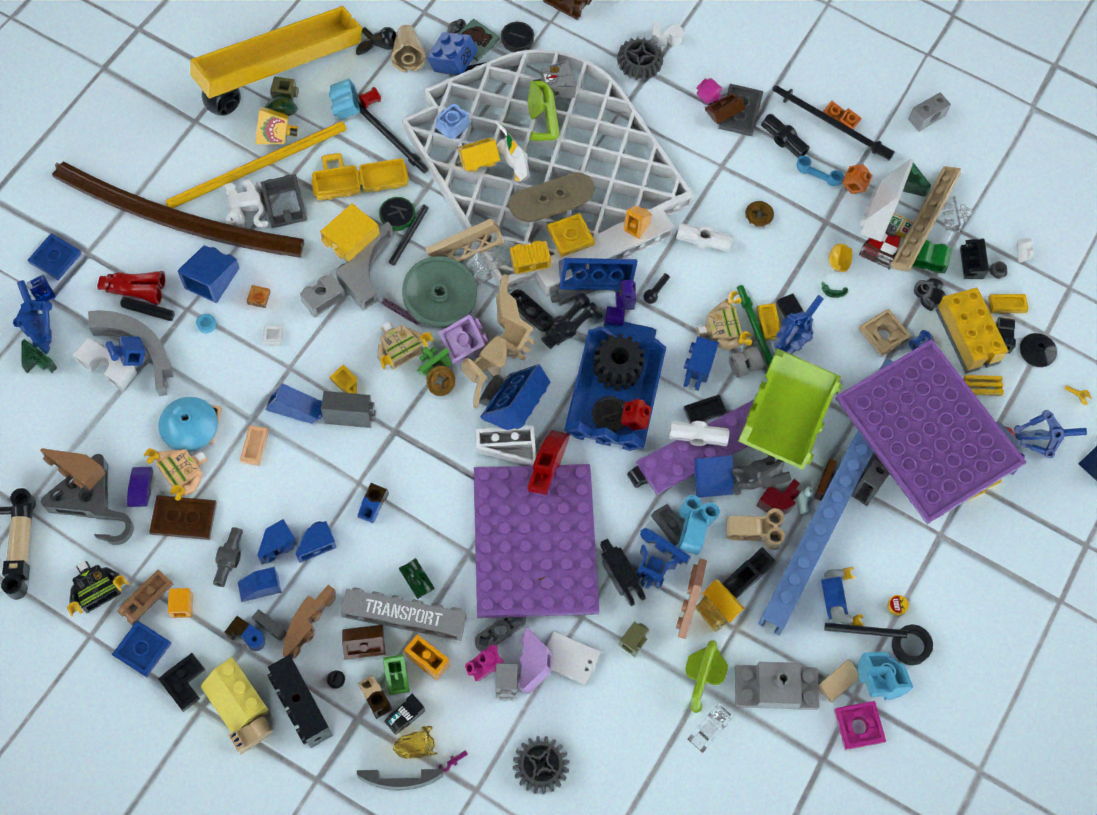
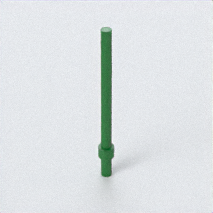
M739 285L737 286V291L742 299L740 302L741 306L747 313L769 367L772 355L752 308V300L747 296L744 286Z

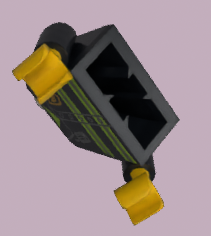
M83 561L76 566L80 574L72 579L74 585L70 589L67 610L71 617H73L76 611H79L80 614L83 613L82 609L89 613L121 595V586L123 584L129 585V582L119 572L108 567L101 568L99 565L91 568L88 561Z

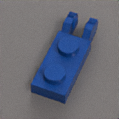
M647 528L641 530L640 535L648 544L655 543V548L662 553L669 552L673 555L671 559L678 560V564H688L691 556L654 531Z

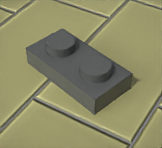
M666 504L654 511L651 517L672 544L676 546L679 544L684 524L669 505Z

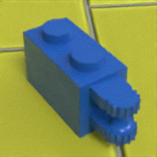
M697 336L696 342L691 343L689 353H692L690 359L686 358L683 368L687 369L684 387H688L690 378L697 380L695 383V390L699 391L701 382L707 383L719 342Z

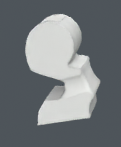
M653 21L652 43L657 42L658 46H667L668 43L672 46H678L682 43L684 35L682 27L671 24L665 32H662L660 30L661 25Z

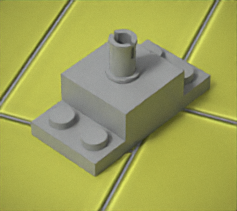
M759 661L757 665H735V706L742 708L818 710V669L814 667H800V663Z

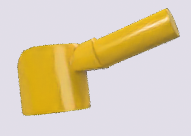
M1068 385L1064 388L1078 396L1083 405L1088 404L1085 397L1092 399L1088 390L1079 391Z

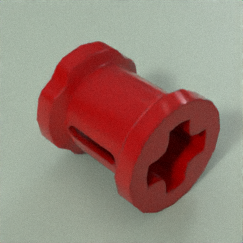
M372 87L365 94L358 95L361 104L366 109L375 102H381V96L375 87Z

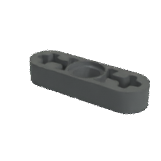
M514 617L500 618L476 636L475 647L478 651L482 652L491 645L500 644L525 625L526 617H521L520 623L518 621L511 624L513 629H510L508 623L512 622ZM499 625L504 626L507 630L502 636L495 633V628ZM491 631L496 641H493V638L488 640V646L484 644L480 646V639H488L490 637L489 632Z

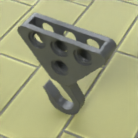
M95 454L91 458L100 464L106 473L90 491L85 487L82 489L79 487L73 488L74 483H69L73 478L68 476L45 494L40 502L48 513L125 522V530L118 536L94 534L97 539L106 541L111 545H120L131 538L134 526L125 513L108 509V463L103 455ZM64 495V498L62 500L57 501V498L59 496ZM88 496H93L90 501H85Z

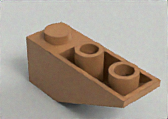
M45 448L40 449L44 455L42 459L48 465H56L58 467L57 470L66 478L68 476L72 477V482L81 489L85 487L90 491L106 473L100 464L86 454Z

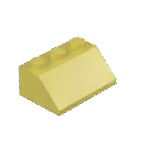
M233 657L216 667L200 686L231 733L235 730H240L270 712Z

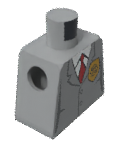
M569 60L544 67L541 79L533 80L546 82L554 93V99L575 98L576 85Z

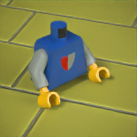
M854 567L827 570L824 573L825 579H822L821 583L828 619L847 625L864 626L865 624L860 620L864 618L862 614L853 617L848 615L842 579L856 578V576L851 574V570Z

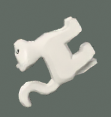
M250 179L242 180L243 188L246 189V192L241 193L237 192L233 183L224 184L225 193L229 197L228 205L230 209L226 217L227 223L242 225L243 228H246L243 212L259 210L254 216V224L259 228L269 225L268 221L260 220L266 213V207L263 204V194L259 182H256L254 185Z

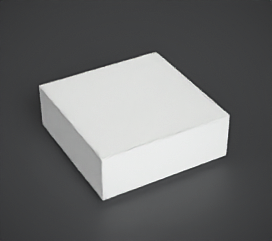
M264 326L263 345L282 346L283 326Z

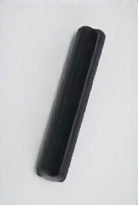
M122 297L120 301L122 308L172 321L175 316L173 310L128 297Z

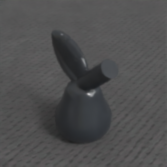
M366 27L362 28V33L367 39L358 45L357 55L367 53L373 46L381 47L385 50L393 49L396 39V32L393 28L384 27L374 34Z

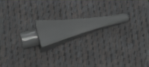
M557 289V295H553L550 298L552 303L559 302V305L562 306L574 300L580 292L586 295L597 290Z

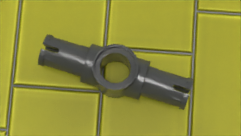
M232 527L227 543H224V546H220L217 550L215 563L218 569L213 580L215 586L224 587L229 572L239 564L241 556L239 542L243 534V530L240 528Z

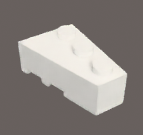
M534 425L523 426L520 429L514 428L508 431L500 427L475 429L477 453L525 466H533L536 459Z

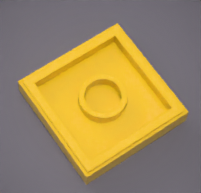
M581 213L547 224V230L561 257L595 245V241Z

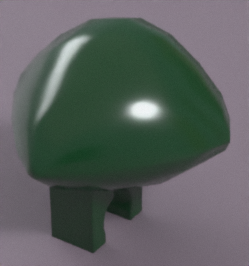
M277 95L265 105V108L288 116H292L298 111V107L293 100L285 95Z

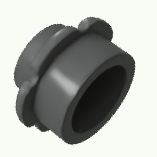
M997 261L991 265L989 272L995 278L1001 279L1007 275V265L1004 262Z

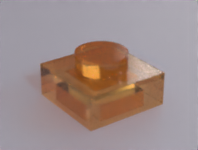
M252 285L246 300L247 304L266 308L271 293L270 289Z

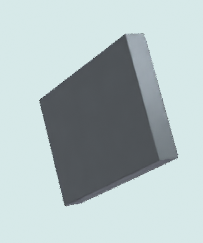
M730 83L727 95L734 93L742 97L745 109L721 122L718 129L753 136L763 91Z

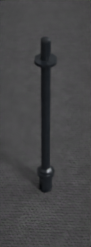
M777 85L773 86L772 90L784 97V103L789 100L870 147L873 154L877 153L888 161L893 157L895 151L884 146L881 141H872L793 95V89L786 91Z

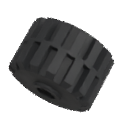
M618 334L617 338H614L613 335H610L607 341L603 339L600 345L597 346L593 362L594 376H598L597 381L600 384L605 383V388L609 389L612 386L614 391H619L620 387H623L626 390L629 389L630 384L634 386L637 380L640 379L645 360L643 358L644 351L639 349L640 344L638 341L632 342V337L628 336L626 339L623 338V334Z

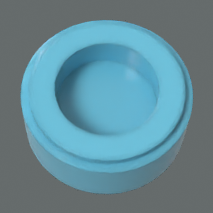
M202 314L197 318L196 325L200 332L211 333L216 328V321L212 315Z

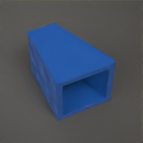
M204 245L179 268L178 274L184 289L214 303H218L238 272L239 265L234 256L223 254L215 247L210 248Z

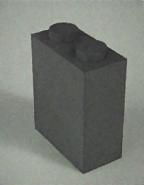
M323 392L321 411L325 424L371 428L372 421L376 419L375 402H372L371 395Z

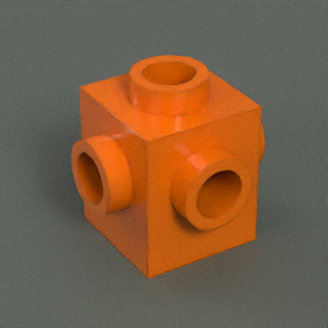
M864 164L849 166L842 183L851 194L866 192L873 175Z

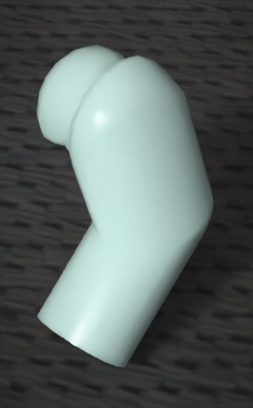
M809 486L803 488L796 497L801 516L810 513L807 503L814 495V489Z

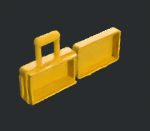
M334 153L321 157L324 170L313 171V179H311L313 194L320 201L360 194V185H363L365 193L405 187L408 185L409 176L407 166L402 158L361 164L359 166L360 170H357V167L354 165L344 166L342 154ZM339 161L338 168L328 169L327 162Z

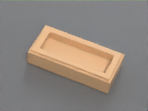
M249 425L240 457L241 463L260 466L269 428Z

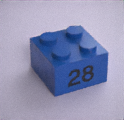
M442 32L426 58L434 72L459 75L464 73L478 49L470 35Z

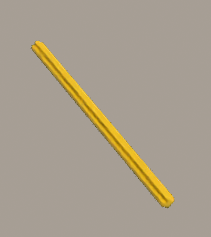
M340 121L165 200L166 206L175 208L224 186V184L233 182L347 130L346 125L343 121Z

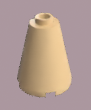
M410 25L399 27L391 53L393 66L402 72H407V70L417 71L422 68L426 60V54L414 28Z

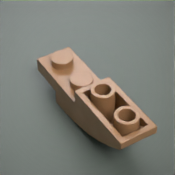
M329 584L315 600L308 595L296 611L286 633L283 647L284 657L291 655L292 659H295L300 654V648L305 642L309 643L315 636L314 632L316 630L312 622H317L322 616V611L325 607H330L336 599L335 589Z

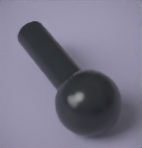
M664 273L652 289L645 291L643 298L646 303L653 304L657 301L659 291L670 279L668 274Z

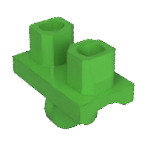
M423 347L421 349L423 355L419 357V360L423 362L427 359L428 361L416 371L419 375L423 373L427 377L429 371L434 368L433 365L437 362L440 366H450L452 361L447 355L449 350L445 348L436 356H433L437 352L435 347H432L430 350L427 347Z

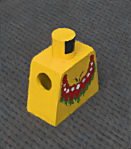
M261 107L258 113L255 144H285L287 135L297 137L298 126L288 125V115Z

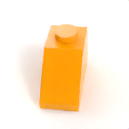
M637 205L629 208L626 211L624 231L640 239L651 223L652 214L647 209Z

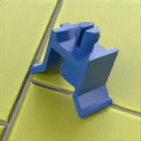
M643 544L640 549L643 560L636 575L638 578L643 577L641 580L642 587H644L648 579L646 589L652 586V582L655 583L656 588H659L664 582L663 577L666 571L675 570L678 560L667 562L662 574H659L664 561L651 556L646 567H644L649 554L646 546Z

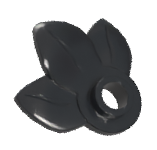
M930 278L927 281L920 280L914 286V294L920 298L922 306L929 311L933 310L934 304H940L942 298L946 296L945 292L941 290L944 285L943 282L935 278Z

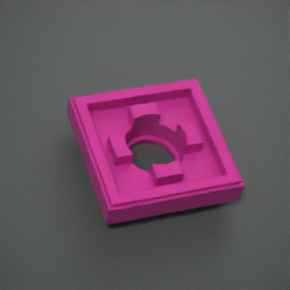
M875 701L834 709L845 751L886 742ZM859 719L865 723L866 730L863 734H856L852 727L854 720Z

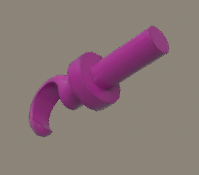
M465 750L455 757L453 755L450 756L451 760L447 761V767L443 769V773L448 772L451 765H458L457 761L467 756V751Z

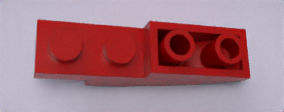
M554 430L549 432L532 466L533 473L527 487L529 492L543 495L548 494L556 469L560 467L570 438L569 433Z

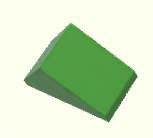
M404 654L384 657L383 663L389 695L410 692Z

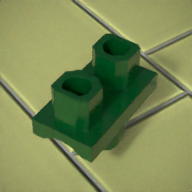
M416 558L398 568L417 599L435 589Z

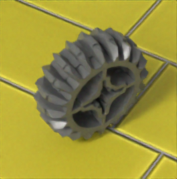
M637 36L636 40L630 38L629 42L625 41L624 45H621L617 54V63L620 70H623L624 75L628 74L629 79L635 77V80L638 78L644 80L647 77L650 80L651 76H656L657 72H660L663 65L664 55L661 52V47H657V42L652 43L651 39L647 41L645 37L639 39Z
M536 736V743L529 738V746L524 742L521 744L524 751L516 750V754L520 757H513V762L518 763L513 766V770L520 771L515 774V779L522 777L519 782L520 786L528 783L526 791H529L531 786L535 787L534 794L538 793V788H542L543 795L546 794V787L549 788L550 792H554L553 784L560 788L561 783L558 779L566 781L567 777L562 773H569V768L564 766L568 765L570 761L563 759L567 756V752L560 753L563 746L560 744L554 747L556 744L555 739L549 744L547 736H545L544 742H540V736ZM536 749H545L544 753L540 756L529 755L530 752ZM551 753L554 754L558 761V771L548 761ZM544 758H545V765H544V766H547V767H546V768H545V767H542V768L539 769L538 772H537V766H538V764H535V763H536V762H537V763H541V761H543ZM524 760L528 761L534 768L531 777L524 770ZM542 774L554 776L547 781H536Z

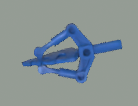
M18 281L17 285L24 303L20 304L21 308L17 317L13 320L14 327H20L25 335L32 339L34 347H40L39 349L42 352L48 354L50 350L49 344L52 342V331L49 325V311L52 309V303L50 301L31 300L25 281Z
M817 295L806 312L790 313L787 319L782 321V326L776 335V343L774 342L775 352L778 348L792 354L797 350L800 351L808 341L812 340L814 333L812 330V322L814 320L812 315L824 300L823 297Z
M1044 410L1041 415L1029 420L1030 422L1014 427L1016 432L1014 434L1020 442L1019 447L1030 448L1031 451L1044 454L1047 458L1055 456V452L1064 440V437L1087 435V428L1063 429L1050 410ZM1044 420L1049 425V431L1044 429L1023 431L1026 427L1034 426ZM1022 439L1049 440V443L1044 448L1034 444L1023 443Z

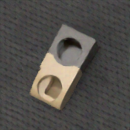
M373 675L358 683L376 719L392 711L390 702Z

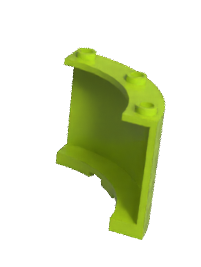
M777 348L765 375L766 383L762 381L738 442L804 470L806 464L810 465L813 460L814 454H812V449L817 434H820L824 428L825 423L822 421L834 394H838L842 387V383H840L841 376Z

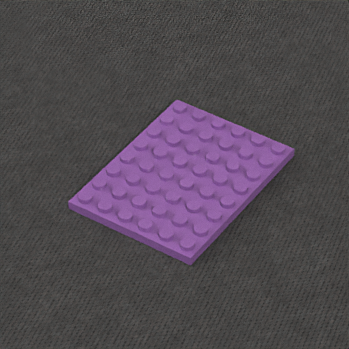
M932 339L840 393L835 398L926 524L931 523L1026 464V460Z
M590 464L560 465V467H557L547 495L528 491L527 487L533 473L532 466L474 467L477 618L599 615Z

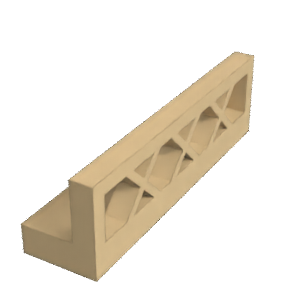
M491 218L426 247V251L430 257L445 255L461 263L504 244L498 224ZM496 232L498 240L492 243L487 242L489 235ZM480 241L479 249H470L473 242ZM457 249H465L461 257L457 258L454 256Z

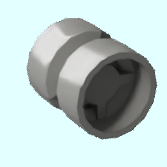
M755 346L743 350V353L737 352L729 355L731 370L737 378L748 375L749 371L755 372L764 367L762 356Z

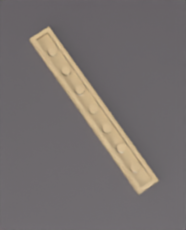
M943 166L891 263L892 269L910 271L961 175V168Z

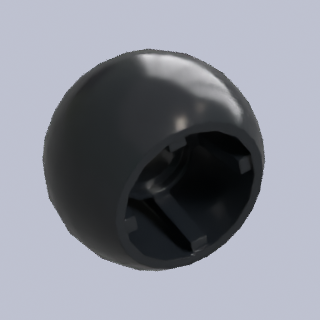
M239 88L209 99L202 90L201 98L208 111L215 115L224 116L232 113L238 107L241 94Z

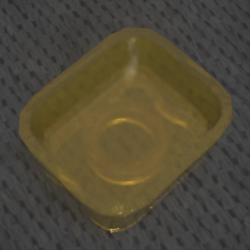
M706 595L696 605V611L715 633L729 625L727 619Z

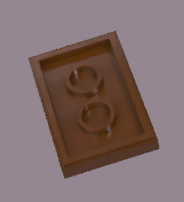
M156 495L149 533L150 535L210 540L217 502L216 500L184 497L177 501L173 496Z

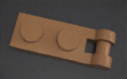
M157 570L119 607L117 613L122 617L125 616L127 622L133 626L174 585L173 582L160 570ZM135 605L137 609L132 612L130 609Z

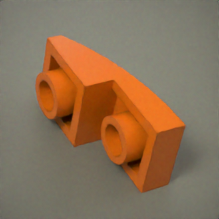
M832 100L823 111L853 130L862 119L851 109L847 108L845 111Z

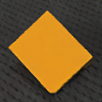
M169 589L168 614L170 617H192L193 592L191 589Z

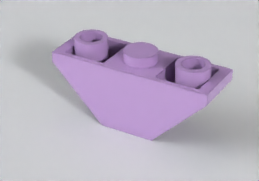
M525 628V634L522 635L521 639L523 654L520 655L521 675L518 676V686L525 694H530L551 674L553 653L530 628Z

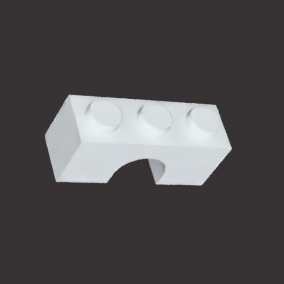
M87 338L73 354L77 363L91 372H94L102 364L109 365L108 369L104 372V376L109 383L122 391L125 390L137 375L134 366H123L120 357L117 361H112L108 350L97 340L92 341Z

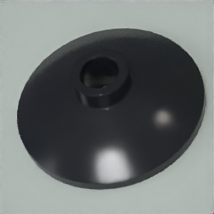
M1032 333L1021 341L1020 354L1032 366L1047 367L1055 361L1057 347L1048 336Z

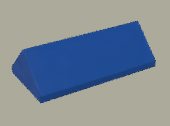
M563 258L559 260V289L620 290V282L634 280L638 260ZM571 269L573 277L565 280L566 271Z

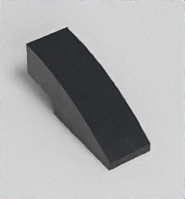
M761 547L722 584L737 599L767 573L777 561Z

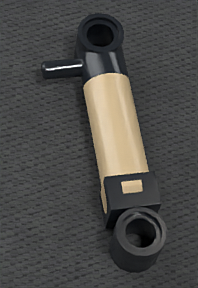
M18 488L12 492L10 496L12 506L0 507V515L11 514L7 559L3 561L2 575L5 578L2 580L1 588L3 592L14 600L21 599L27 594L28 588L23 580H29L30 571L28 554L32 513L36 506V500L25 488ZM23 498H27L24 503L19 504ZM14 584H18V587L11 591V587Z

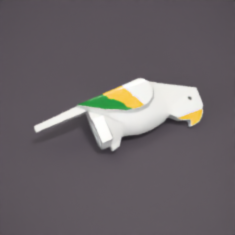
M496 120L495 123L506 135V138L496 144L498 153L503 155L507 164L514 169L515 178L513 179L518 183H522L530 177L527 162L528 155Z

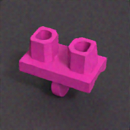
M491 645L465 664L468 675L474 676L475 681H481L491 672H495L496 663H504L498 654L497 645Z

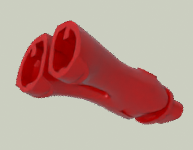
M154 271L140 274L117 272L108 274L107 276L99 277L97 288L98 290H105L106 293L133 296L144 299L153 305H158L162 299L161 289L165 286V272Z

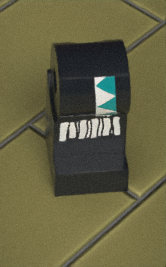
M412 693L384 722L397 735L425 712V707Z

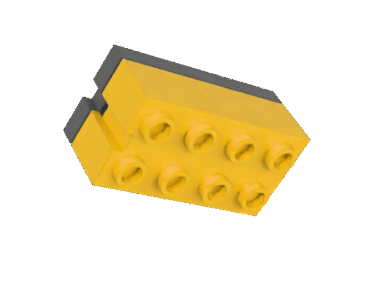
M978 287L942 298L936 312L965 374L980 370L982 365L988 368L1000 364L1009 351Z

